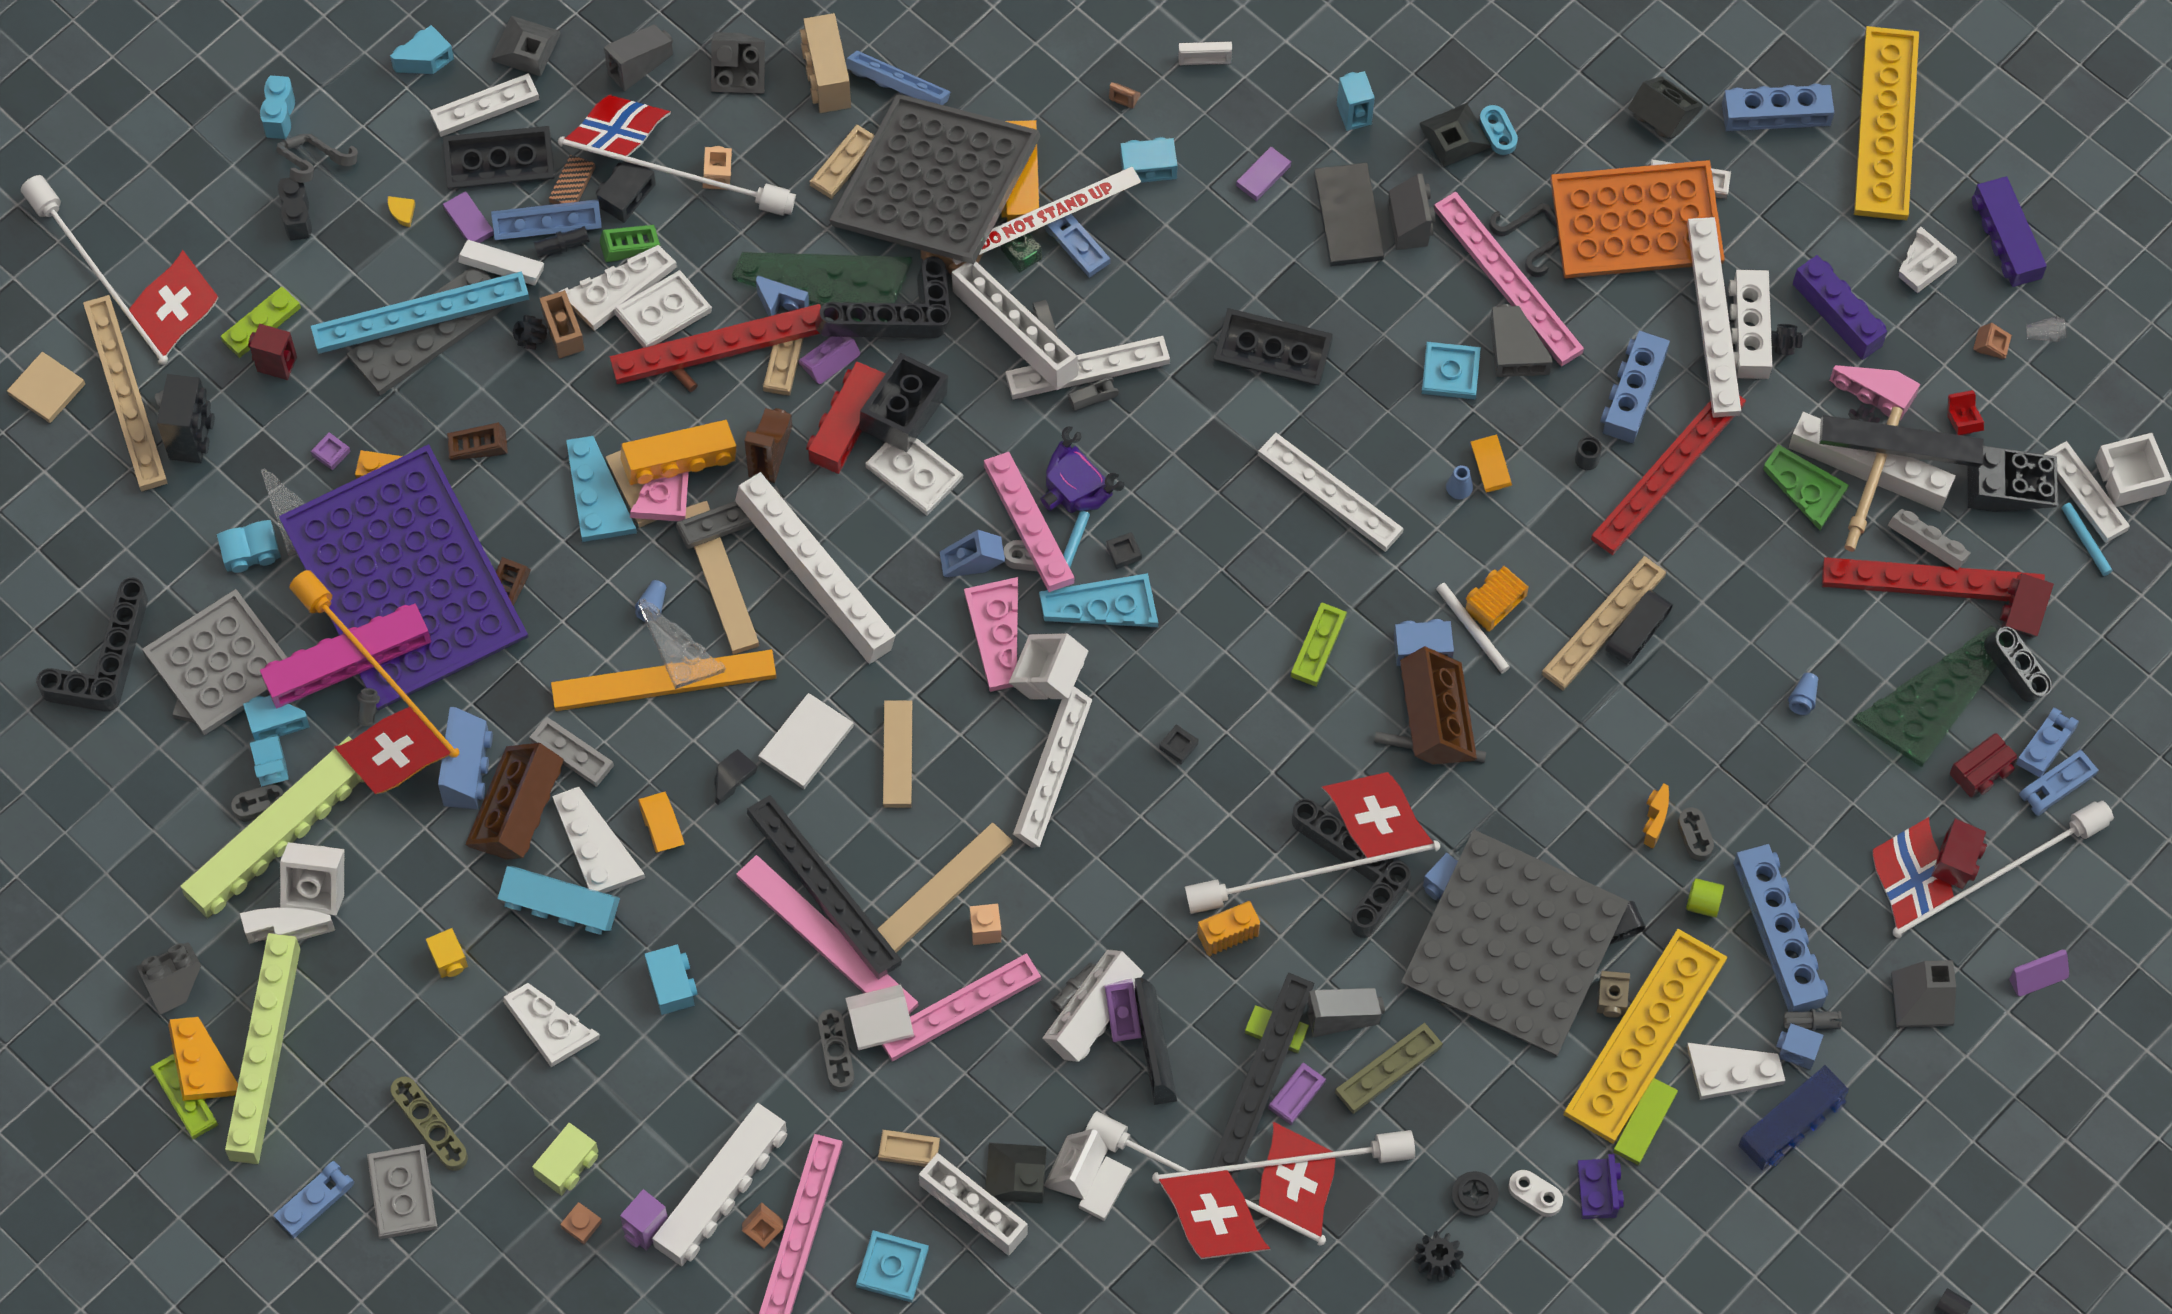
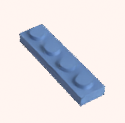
M855 51L847 57L845 62L847 69L851 70L854 75L872 79L877 85L886 88L890 87L899 91V94L944 105L951 93L946 89L859 51Z
M599 200L491 211L495 240L554 234L559 231L562 233L581 228L582 226H585L586 230L602 228Z

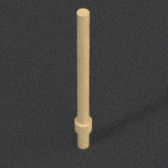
M1892 407L1887 425L1898 426L1903 412L1901 408ZM1876 453L1856 514L1851 518L1848 526L1850 532L1844 546L1848 551H1855L1860 534H1863L1867 525L1865 519L1888 454Z

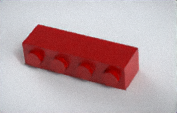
M856 362L852 370H847L843 378L844 385L841 391H836L831 400L832 407L829 413H824L820 419L818 426L820 429L817 435H812L808 441L806 450L809 452V462L837 474L840 473L862 433V430L859 429L860 410L886 375L885 373L860 362Z

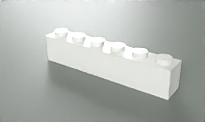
M976 261L974 265L965 263L952 272L953 293L1056 390H1059L1078 376V356Z
M1803 412L1793 432L1789 449L1867 481L1877 452L1819 444L1821 419ZM1888 454L1877 486L1941 512L1956 475L1912 457Z
M757 1103L652 1238L654 1247L680 1266H683L687 1260L692 1261L700 1250L699 1244L705 1237L707 1239L710 1238L718 1226L716 1222L722 1214L726 1216L735 1205L734 1199L739 1192L744 1193L749 1188L753 1180L751 1177L756 1170L761 1171L770 1159L769 1154L773 1148H779L787 1137L786 1122Z

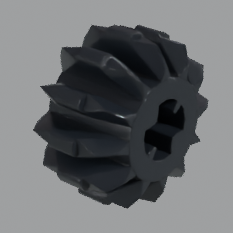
M1436 1231L1433 1234V1240L1429 1236L1424 1235L1422 1238L1423 1244H1416L1415 1250L1418 1254L1414 1255V1262L1420 1263L1418 1266L1419 1273L1428 1271V1280H1431L1433 1275H1437L1439 1282H1443L1445 1274L1453 1278L1455 1276L1454 1269L1460 1270L1462 1267L1460 1259L1463 1258L1464 1252L1457 1250L1460 1245L1458 1240L1449 1242L1451 1236L1449 1233H1446L1443 1239L1440 1238L1439 1232ZM1441 1253L1443 1260H1436L1437 1256L1434 1257V1254Z

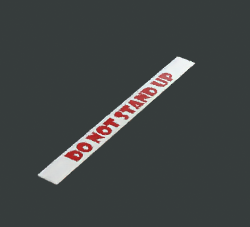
M1130 167L995 227L989 234L980 254L1139 184L1141 180L1134 168ZM953 259V261H954V263H955L956 265H958V264H960V263L963 262V261H959V260Z

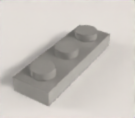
M1901 509L1892 517L1888 524L1889 527L1956 570L1967 561L1971 554L1960 542L1948 539L1942 535L1938 528L1923 523L1916 514Z
M547 716L529 737L530 742L541 743L564 759L562 764L596 787L614 767L613 761Z

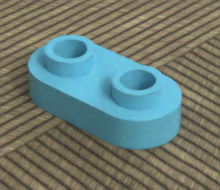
M1496 105L1485 107L1480 113L1479 124L1488 138L1491 148L1500 155L1512 153L1516 149L1518 136L1506 112ZM1489 120H1494V121H1496L1497 123L1491 124V123H1489L1488 121H1489ZM1504 141L1507 145H1502L1499 142Z

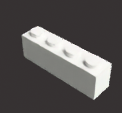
M1107 950L1042 1039L1064 1060L1079 1062L1088 1055L1090 1046L1096 1038L1105 1032L1106 1024L1110 1020L1104 985L1126 979H1132L1133 985H1135V978L1142 977L1144 972L1123 951Z

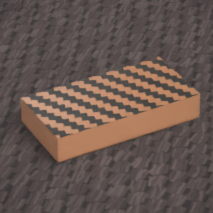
M570 155L549 196V203L579 202L595 170V163Z

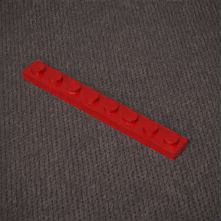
M817 304L610 356L616 383L621 384L820 334L816 330L815 323L821 306Z
M1739 395L1740 405L1742 409L1746 403V400ZM1710 400L1592 534L1591 540L1613 556L1735 416L1713 417Z
M1824 557L1822 587L2010 601L2011 594H2008L2011 580L2012 578L2017 579V576L2022 574V572L1959 568L1956 570L1953 567ZM2023 573L2045 580V574Z

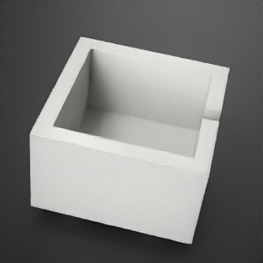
M2153 433L2103 445L2100 447L2095 459L2103 482L2107 481L2105 487L2109 497L2116 507L2164 495L2172 481Z
M1067 633L1031 634L1028 636L1009 683L1029 699H1048V697L1050 699H1069L1079 672L1084 665L1088 650Z

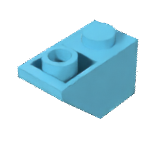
M430 25L425 30L417 32L413 39L405 45L398 46L393 51V54L390 55L395 72L434 74L451 62L454 56L449 42Z

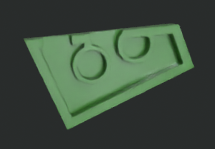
M1779 444L1763 468L1770 478L1819 530L1822 529L1849 487L1845 482Z

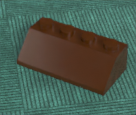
M1426 646L1401 659V676L1404 683L1405 702L1408 709L1409 727L1413 741L1412 748L1415 757L1433 765L1476 760L1477 755L1462 662Z
M541 743L506 746L465 845L504 859L524 858V855L530 848V841L534 831L540 824L543 809L550 799V792L555 780L560 775V768L564 759Z

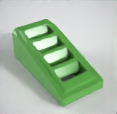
M654 225L602 230L600 237V246L605 262L633 257L657 245L660 246ZM643 235H647L649 243H644ZM636 237L637 244L633 243L632 238ZM623 240H625L626 245H622Z

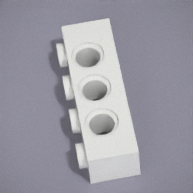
M1736 270L1734 280L1729 281V296H1734V304H1730V320H1734L1735 328H1731L1732 344H1735V352L1733 354L1737 378L1769 379L1772 369L1769 271ZM1749 298L1752 299L1754 302H1747L1744 299ZM1745 322H1751L1755 326H1748ZM1746 346H1752L1756 350H1748Z
M939 1153L919 1173V1185L1008 1256L1028 1235V1224Z

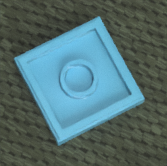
M1427 342L1421 394L1475 400L1481 347Z
M873 1230L856 1287L913 1302L929 1245Z

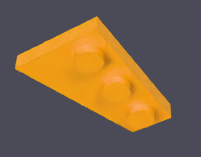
M199 1017L170 1019L168 1026L183 1101L236 1096L238 1083Z

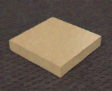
M41 352L7 392L9 396L51 423L84 387L85 381L44 352Z

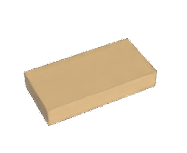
M883 1130L878 1160L926 1167L939 1151L940 1138Z

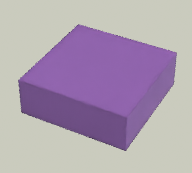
M328 433L312 449L311 454L333 471L351 451L350 447L331 433Z

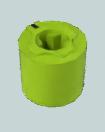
M1695 878L1690 889L1686 907L1687 911L1717 918L1724 885Z

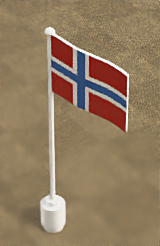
M608 95L594 106L579 127L566 138L562 136L558 139V144L561 147L563 145L571 146L756 197L755 203H758L759 209L784 216V214L791 215L794 207L796 194L790 193V190L765 184L764 188L759 187L758 192L628 157L644 143L655 126L665 117L669 116L671 111Z
M2104 801L2092 802L2071 815L2069 830L1955 896L1953 895L1951 884L1931 876L1939 850L1932 836L1929 817L1879 845L1872 851L1873 861L1878 878L1891 904L1896 925L1893 929V935L1896 938L1902 937L1901 934L2071 834L2074 833L2077 837L2081 836L2087 839L2108 827L2110 821L2114 819L2110 807Z

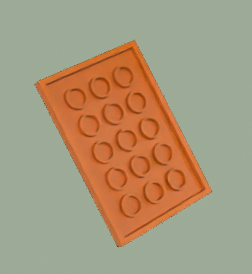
M1710 160L1552 174L1550 177L1564 278L1693 267L1687 227L1688 219L1715 217L1721 264L1725 261Z

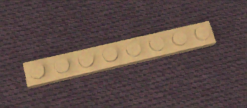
M110 295L83 302L140 490L142 492L168 484Z

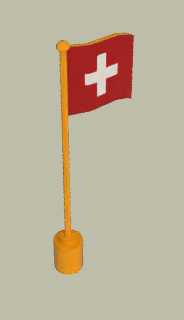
M311 570L298 574L289 586L295 596L311 613H322L325 611L409 706L383 718L355 739L342 745L334 746V748L375 794H380L399 786L426 766L448 756L452 758L458 757L459 749L452 747L329 608L332 599L330 591Z

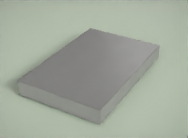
M425 1144L367 1154L379 1238L385 1239L438 1229Z

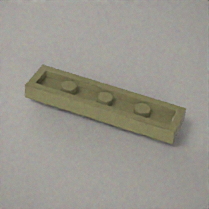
M1423 1023L1336 1088L1335 1093L1354 1114L1440 1050L1443 1043L1426 1023Z

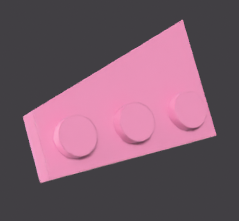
M689 472L678 474L672 478L664 477L651 480L643 485L640 496L630 511V518L665 521L684 520L686 516Z

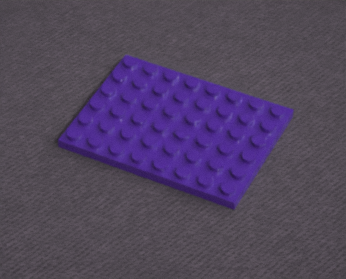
M429 444L279 516V520L305 570H311L330 591L332 599L329 608L347 629L361 627L368 624L375 617L387 616L394 613L401 606H410L416 603L429 631L431 643L380 664L407 696L528 638L526 629ZM331 619L339 636L342 635L343 631ZM375 667L359 673L365 687L375 689L378 692V696H380V701L376 704L377 710L383 709L402 699Z

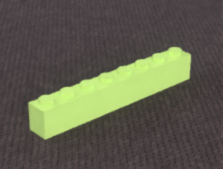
M348 736L339 745H342L352 739ZM333 749L181 885L184 896L207 919L213 913H219L234 894L238 895L245 890L248 882L254 876L263 874L273 859L283 856L288 842L292 843L297 838L304 837L309 832L312 824L318 819H324L330 813L331 807L339 800H345L359 782H364L363 779L336 749Z
M270 933L267 935L225 1148L230 1161L259 1164L300 954V946L296 936Z

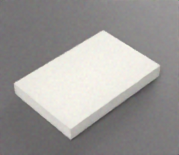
M680 270L614 308V314L643 348L662 342L712 311L710 304Z
M918 439L915 440L908 452L885 443L865 463L868 470L925 515H928L963 479L961 472Z
M808 693L759 754V760L802 789H805L854 727V723Z

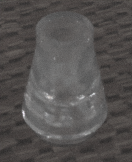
M2056 315L2038 322L2026 324L2027 339L2060 342V339H2066L2065 318H2058Z

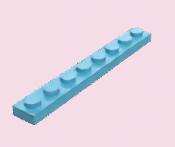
M521 271L312 325L311 329L318 354L529 300V294Z

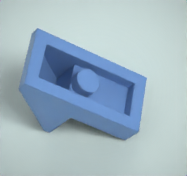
M757 276V294L768 317L776 315L780 306H783L788 311L809 307L808 292Z

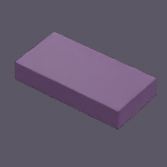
M1270 147L1237 180L1236 186L1257 201L1291 167V161Z
M466 191L443 204L444 210L466 241L471 240L481 243L494 235L493 229Z
M1302 1063L1269 1104L1268 1109L1292 1125L1324 1085L1326 1078L1305 1063Z

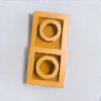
M1497 434L1471 441L1485 492L1512 486Z
M1664 783L1659 791L1653 790L1646 803L1650 806L1647 814L1650 818L1643 829V832L1646 833L1643 844L1652 849L1659 839L1668 810L1669 786Z
M666 792L638 799L645 826L649 828L655 852L684 845L676 816Z

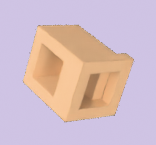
M721 146L705 147L703 177L730 185L732 149ZM703 183V188L706 189L727 190L724 188Z

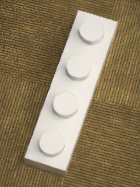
M528 73L430 110V114L440 137L535 102L539 100V94Z
M2067 441L2044 453V455L2057 456V479L2105 543L2128 531L2130 527L2128 522Z

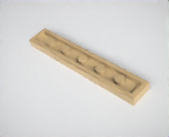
M704 501L686 507L685 519L709 511L708 502ZM721 538L695 546L696 555L733 655L759 647L758 638Z
M1644 556L1543 669L1542 675L1564 691L1618 630L1649 589L1653 590L1665 577L1666 571Z
M992 822L878 928V931L895 952L899 951L1013 845V840Z

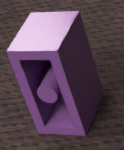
M644 1189L620 1215L622 1229L625 1233L624 1238L635 1248L640 1245L646 1251L653 1244L652 1238L668 1219L666 1207Z

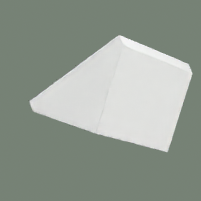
M901 984L845 998L858 1050L914 1037Z
M1090 1129L1066 1137L1044 1184L1045 1187L1085 1200L1108 1151L1098 1131Z

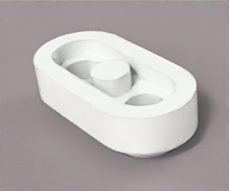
M1519 1170L1511 1176L1508 1189L1513 1198L1542 1216H1554L1560 1211L1563 1204V1196L1559 1189L1527 1170ZM1525 1180L1529 1183V1186L1521 1187L1519 1181ZM1549 1195L1554 1201L1547 1203L1543 1197Z

